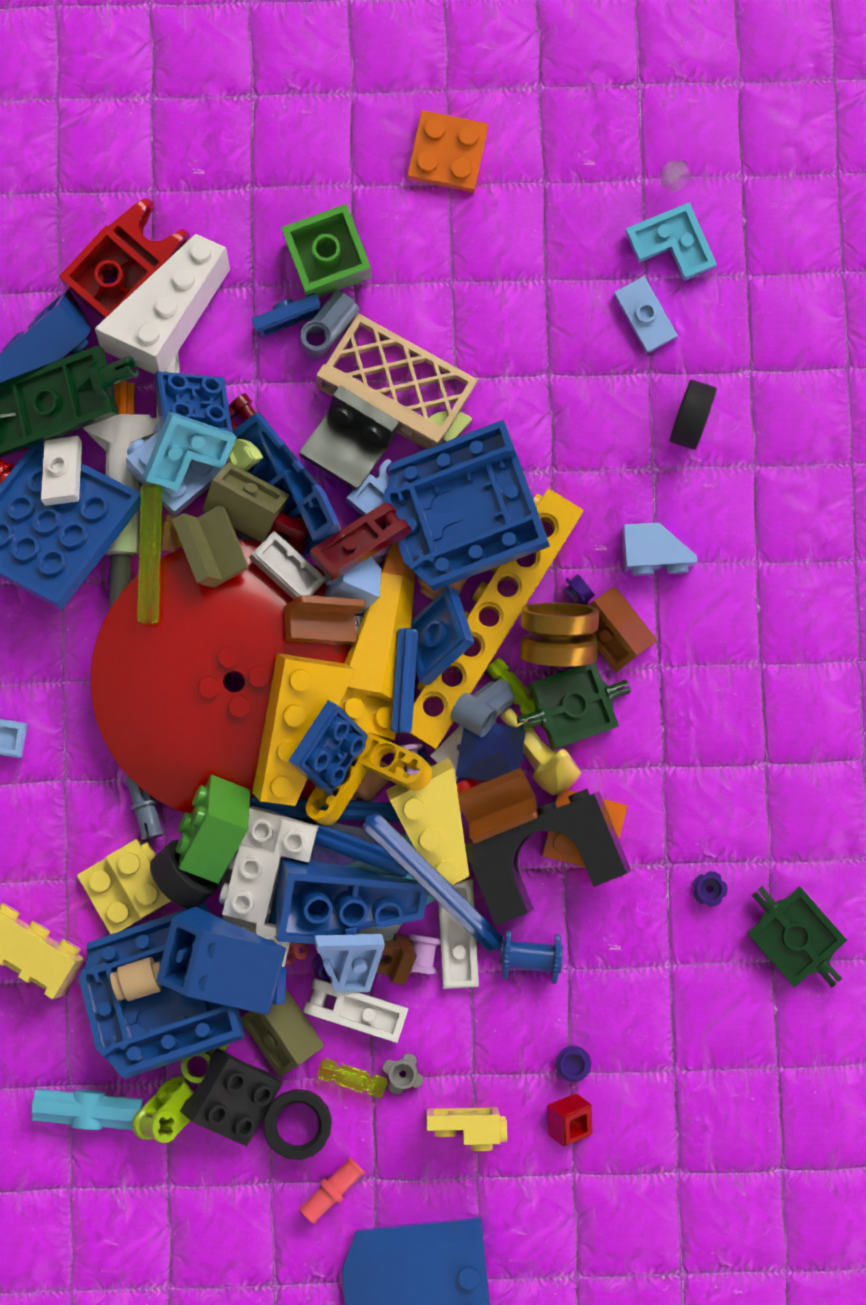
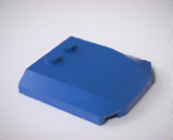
M504 419L389 464L388 472L390 476L383 501L384 503H390L396 510V516L399 519H404L411 526L409 535L397 542L403 561L433 591L550 547L547 534Z
M205 902L198 907L211 913L209 906ZM188 909L93 940L87 944L86 951H88L85 969L81 970L79 983L95 1048L124 1079L244 1039V1028L239 1008L187 997L163 985L162 991L129 1002L126 999L118 1001L114 994L110 973L116 972L120 966L148 957H152L155 963L161 962L172 917Z
M481 1216L357 1229L342 1267L345 1305H490Z

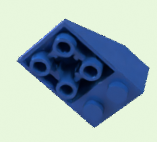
M193 907L172 917L156 982L187 997L267 1015L272 1005L286 948L198 907Z

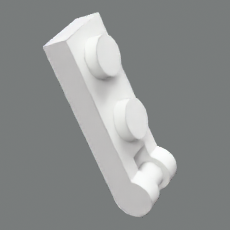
M318 978L313 979L311 988L314 991L310 1002L305 1004L304 1013L398 1043L408 1012L407 1007L360 992L335 993L330 982ZM327 994L337 997L333 1010L323 1007Z

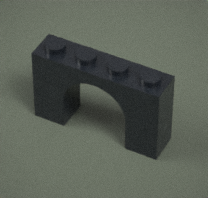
M588 788L569 795V804L557 808L555 802L537 808L538 817L478 843L474 844L472 842L465 845L466 854L495 926L534 910L519 872L518 858L525 841L536 832L554 831L569 838L580 852L593 887L631 872L600 792L590 795Z

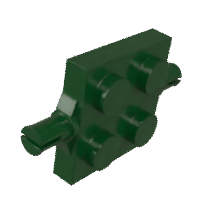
M595 662L536 680L528 684L535 703V711L518 716L517 723L531 720L519 726L521 731L541 725L546 732L552 751L619 727L613 711V699L630 694V687L617 691V689L625 687L629 683L627 680H623L608 686L601 678Z
M763 886L758 888V892L755 891L751 896L765 912L746 934L792 987L797 986L808 975L817 972L831 988L837 984L836 982L842 980V977L828 962L831 960L834 952L848 940L800 886L787 897L776 902Z

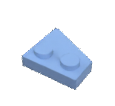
M382 934L315 935L314 941L317 952L323 960L324 968L330 976L335 993L370 992L385 947Z

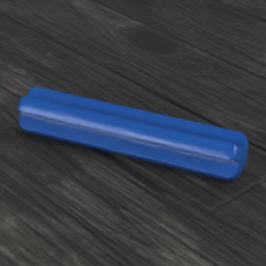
M402 628L397 631L391 730L395 733H410L412 731L418 632L411 628Z
M318 823L315 824L319 828L314 844L395 875L407 876L408 872L382 847Z

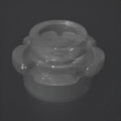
M672 160L668 162L660 172L662 177L660 184L664 188H669L672 192L681 190L692 176V172L687 168V162L685 160L679 162Z

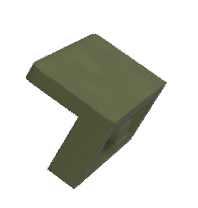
M227 462L211 482L203 511L208 512L219 505L225 507L233 528L263 543L268 538L274 520L286 506L290 495Z
M219 505L198 518L183 513L172 519L197 583L215 588L248 569V563L225 507Z
M286 988L285 1004H272L267 1015L249 1011L241 1017L243 1025L279 1078L324 1047V1043Z

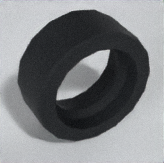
M693 379L689 381L670 435V442L693 450L697 448L715 398L716 387Z
M172 840L150 862L153 880L161 892L178 906L186 909L199 907L218 889V884L180 870V854L176 853L179 840Z
M293 1089L280 1094L272 1101L264 1116L263 1131L267 1143L277 1154L287 1159L302 1160L314 1156L324 1147L331 1133L332 1117L327 1104L319 1095L309 1090ZM293 1103L308 1105L315 1111L319 1120L318 1132L315 1138L309 1143L300 1146L285 1142L277 1130V1118L281 1110Z

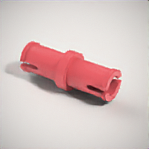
M349 1157L328 1180L324 1178L320 1182L322 1186L299 1207V1210L315 1225L317 1220L336 1201L340 1203L344 1199L343 1194L365 1174L364 1170Z

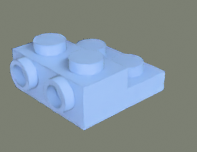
M158 422L153 429L155 434L147 441L140 438L131 444L127 450L126 464L127 469L175 517L210 487L212 480L221 469L191 459L178 491L145 481L143 473L161 432L160 422Z

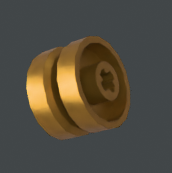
M541 602L523 606L521 627L530 633L521 638L520 659L538 665L563 667L583 666L596 662L598 643L596 639L589 635L598 630L599 610L592 606L567 602Z

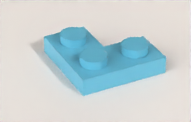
M690 202L630 226L625 230L638 263L670 250L683 281L712 270L717 265Z
M168 412L143 473V478L147 482L178 491L191 459L222 469L227 462L237 437L232 432Z

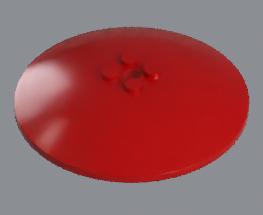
M238 539L248 563V569L215 588L196 582L183 548L162 557L139 573L124 588L111 606L97 636L91 665V697L98 728L104 742L115 761L142 790L163 804L183 813L191 814L194 808L192 805L194 795L200 785L205 787L211 774L250 789V799L256 797L252 791L277 653L344 663L351 647L347 645L286 642L284 607L294 599L249 559L251 554L262 544L259 541ZM309 562V563H310L316 570H318L323 576L325 575V573H324L322 570H320V569H319L318 567H316L314 564H312L311 562ZM323 583L312 596L325 597L326 584ZM231 671L240 672L244 677L243 687L236 692L227 690L223 684L225 675ZM308 778L299 799H309L316 787Z

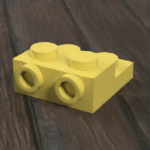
M135 839L77 875L110 934L125 930L172 902L161 892L153 880L150 862L156 856L154 850L148 842L142 844L140 839Z
M498 1107L427 1109V1131H434L435 1137L456 1136V1130H463L464 1145H470L472 1151L493 1150V1144L507 1142L506 1116H500Z

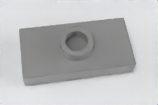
M275 531L249 557L256 566L292 599H296L300 595L312 596L326 581V578Z

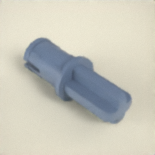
M126 775L133 806L130 809L135 811L142 841L156 839V836H163L164 832L162 831L156 805L159 804L158 800H154L151 795L142 790Z

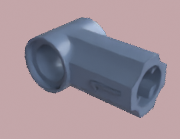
M336 290L313 320L303 326L301 330V348L307 357L321 359L329 354L333 343L360 311V307L353 299L345 293ZM312 334H320L326 340L320 346H312L307 342V338Z
M499 679L495 682L490 681L474 695L467 692L462 694L451 711V720L479 737H484L492 728L496 718L513 704L515 695L510 689V684Z

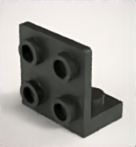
M340 385L332 396L327 415L300 449L299 456L353 490H358L392 444L399 421Z

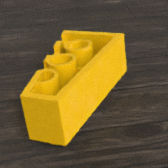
M277 653L252 791L259 801L296 806L307 777L289 762V759L326 702L329 700L340 706L355 669L345 663Z

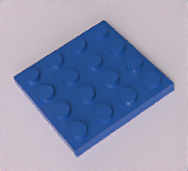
M40 443L27 450L0 485V578L62 611L146 500L142 493L81 463L79 501L45 506L41 500L44 444Z

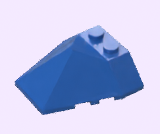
M256 413L237 427L233 434L237 437L236 439H244L254 444L263 456V459L247 470V472L290 495L281 513L292 518H303L309 531V536L305 538L307 544L301 556L307 560L310 557V549L341 530L340 523L325 491L260 413ZM237 532L238 539L257 541L249 536Z

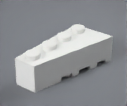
M195 234L95 328L100 347L105 352L120 359L128 355L132 356L138 367L150 373L156 374L157 371L165 372L230 271L226 247Z

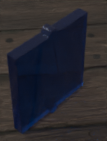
M494 723L484 737H479L463 728L461 744L457 745V750L460 752L456 777L487 782L520 768L521 761L525 760L522 751L526 730L521 731L519 727Z

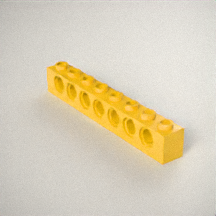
M549 488L543 496L537 493L534 501L541 521H546L553 527V534L548 537L550 547L532 553L535 557V563L530 567H522L514 560L490 569L495 572L489 584L482 581L472 597V600L477 602L470 614L465 612L472 637L478 641L481 650L473 657L462 654L447 668H455L462 674L461 683L454 687L447 686L442 680L443 673H441L430 685L419 682L417 689L422 692L413 704L412 731L408 734L434 750L439 747L454 722L451 720L450 715L455 703L462 694L466 692L471 694L522 613V607L527 605L582 516L583 509ZM503 580H511L516 584L517 592L511 597H504L498 592L497 585ZM483 610H494L499 617L498 623L492 627H486L481 624L479 614ZM429 698H438L444 705L443 712L435 717L427 715L423 709L425 701Z

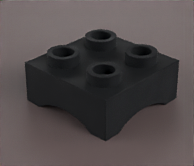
M216 1048L210 1058L207 1072L201 1084L193 1095L185 1101L180 1112L193 1123L247 1147L282 1083L270 1073L251 1066Z

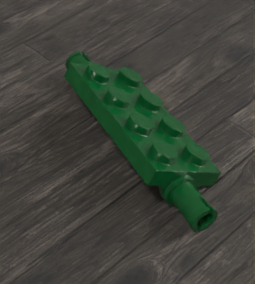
M94 346L1 382L0 458L43 443L45 440L54 439L118 415L112 387L115 384L138 377L139 370H131L138 367L134 358L128 355L123 359L107 364L104 349Z

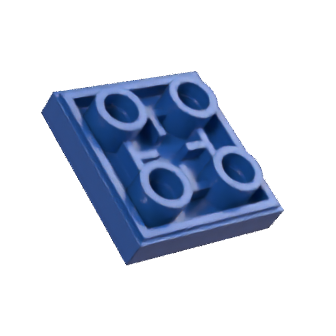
M156 372L154 386L160 429L163 427L168 412H172L233 433L224 377Z
M328 700L290 757L289 762L322 792L331 795L335 788L344 781L346 771L355 757L364 750L365 742L369 736L337 704Z

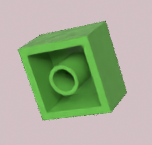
M347 203L281 227L285 244L305 297L316 293L318 298L336 292V290L339 291L372 278L371 266Z
M211 774L205 787L202 785L198 787L193 798L192 805L194 808L191 814L185 812L181 819L178 832L182 833L178 841L176 853L180 854V870L219 884L248 831L250 789Z

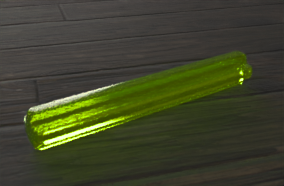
M151 483L142 485L140 503L138 621L143 624H155L159 621L162 487Z

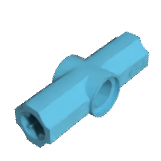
M36 1089L32 1103V1121L70 1124L72 1128L101 1130L102 1127L133 1131V1118L137 1111L143 1107L144 1099L106 1095V1092L78 1089L74 1090V1092Z

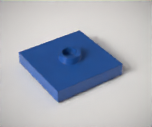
M449 586L411 621V629H415L418 632L416 672L421 683L430 685L474 644L458 591Z

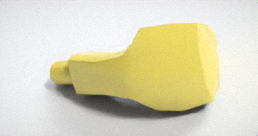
M511 708L500 716L513 731L510 735L511 740L523 752L534 768L533 779L543 790L552 795L561 794L578 780L582 773L565 749L552 751L541 741L532 727L521 731L519 726L524 723H517L518 716Z

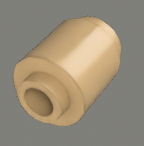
M148 957L120 966L116 972L110 973L112 988L117 1000L126 999L129 1002L162 991V985L156 982L161 962L155 963L152 957Z

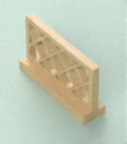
M359 313L326 365L323 364L316 375L317 389L333 396L341 385L398 420L399 424L396 433L425 449L443 443L444 437L478 382V379ZM361 326L373 333L376 343L357 347L354 335ZM351 342L352 348L346 349L349 343ZM396 345L403 349L404 360L391 363L386 362L383 348ZM378 349L382 365L363 369L359 354ZM355 356L358 367L357 371L344 373L335 368L340 358ZM426 362L433 366L435 376L417 380L413 368L414 364ZM408 366L412 382L393 386L389 370ZM384 372L388 387L375 390L368 386L367 375ZM457 379L466 384V387L462 394L447 397L443 381ZM438 383L442 398L423 402L419 387ZM414 388L418 404L405 407L398 403L396 392ZM456 402L451 410L450 403ZM444 405L448 417L443 425L439 426L428 419L426 409Z

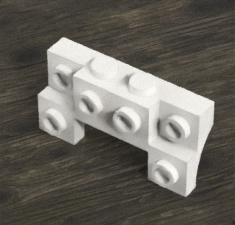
M252 806L249 808L248 831L227 867L233 870L230 883L225 882L222 887L219 903L224 904L222 913L224 920L285 947L286 952L282 967H284L290 942L277 941L276 925L267 922L276 892L281 858L288 857L309 863L319 826L292 819L271 810Z

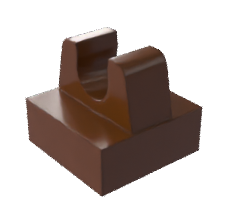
M394 934L392 940L384 941L385 947L382 954L386 956L380 959L377 972L389 976L394 984L405 985L417 954L407 935Z

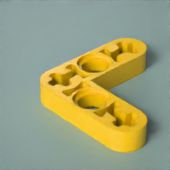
M364 731L369 737L365 742L366 746L362 753L354 759L356 762L355 766L350 765L347 770L350 772L348 780L335 788L336 796L328 795L318 787H315L306 803L307 815L318 824L324 826L334 824L342 815L368 771L409 790L417 791L426 787L431 781L432 768L420 755ZM388 753L395 754L394 760L389 766L380 767V762L384 755ZM406 765L414 771L419 769V772L416 775H409L403 768ZM322 806H328L326 811L320 810Z

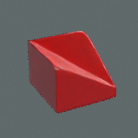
M572 1094L547 1105L548 1133L560 1145L565 1147L592 1135V1105L580 1095Z

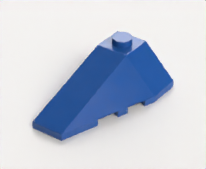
M69 289L63 292L34 318L35 320L27 327L29 330L25 333L23 331L18 332L2 348L3 352L0 354V383L58 361L69 352L72 355L79 353L89 343L86 338L92 328Z
M281 858L276 887V939L280 942L315 944V935L358 934V930L380 926L385 928L424 919L428 892L413 879L311 860L308 863L291 858Z

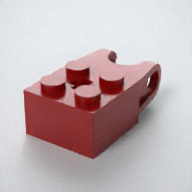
M149 198L140 200L109 226L106 225L59 276L64 286L102 320L109 316L190 239V234L184 229L177 231L162 241H151L145 238L143 230L155 207ZM117 274V280L107 284L106 277L111 275L114 278Z

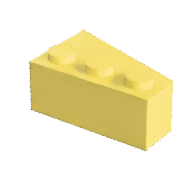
M447 758L431 767V781L423 789L413 791L397 784L387 789L386 793L415 850L451 885H454L469 877L455 770L450 759Z
M1 903L0 965H5L19 974L18 977L29 983L32 981L45 989L44 994L52 1000L64 996L85 961V958L78 955L81 949L65 939L58 943L48 937L51 932L49 929L35 921H32L30 925L18 919L20 912L7 904Z

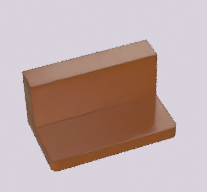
M612 587L588 605L599 610L598 630L589 636L597 640V650L615 673L657 642L656 637L616 587Z
M300 595L284 607L286 642L353 645L357 642L355 614L366 608L365 600Z
M521 767L458 793L459 806L469 823L470 839L474 844L538 817L535 793Z

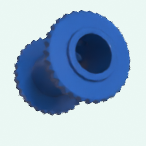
M506 930L505 938L502 940L500 956L502 978L504 980L508 979L509 969H521L524 971L551 973V983L556 984L562 968L563 945H561V936L555 934L554 944L511 941V930Z

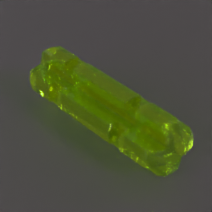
M327 1058L322 1060L318 1070V1077L328 1082L334 1079L337 1080L336 1084L362 1093L363 1090L369 1091L368 1095L382 1098L387 1086V1079L376 1074H374V1077L368 1076L369 1072L343 1063L342 1066L336 1065L337 1061Z

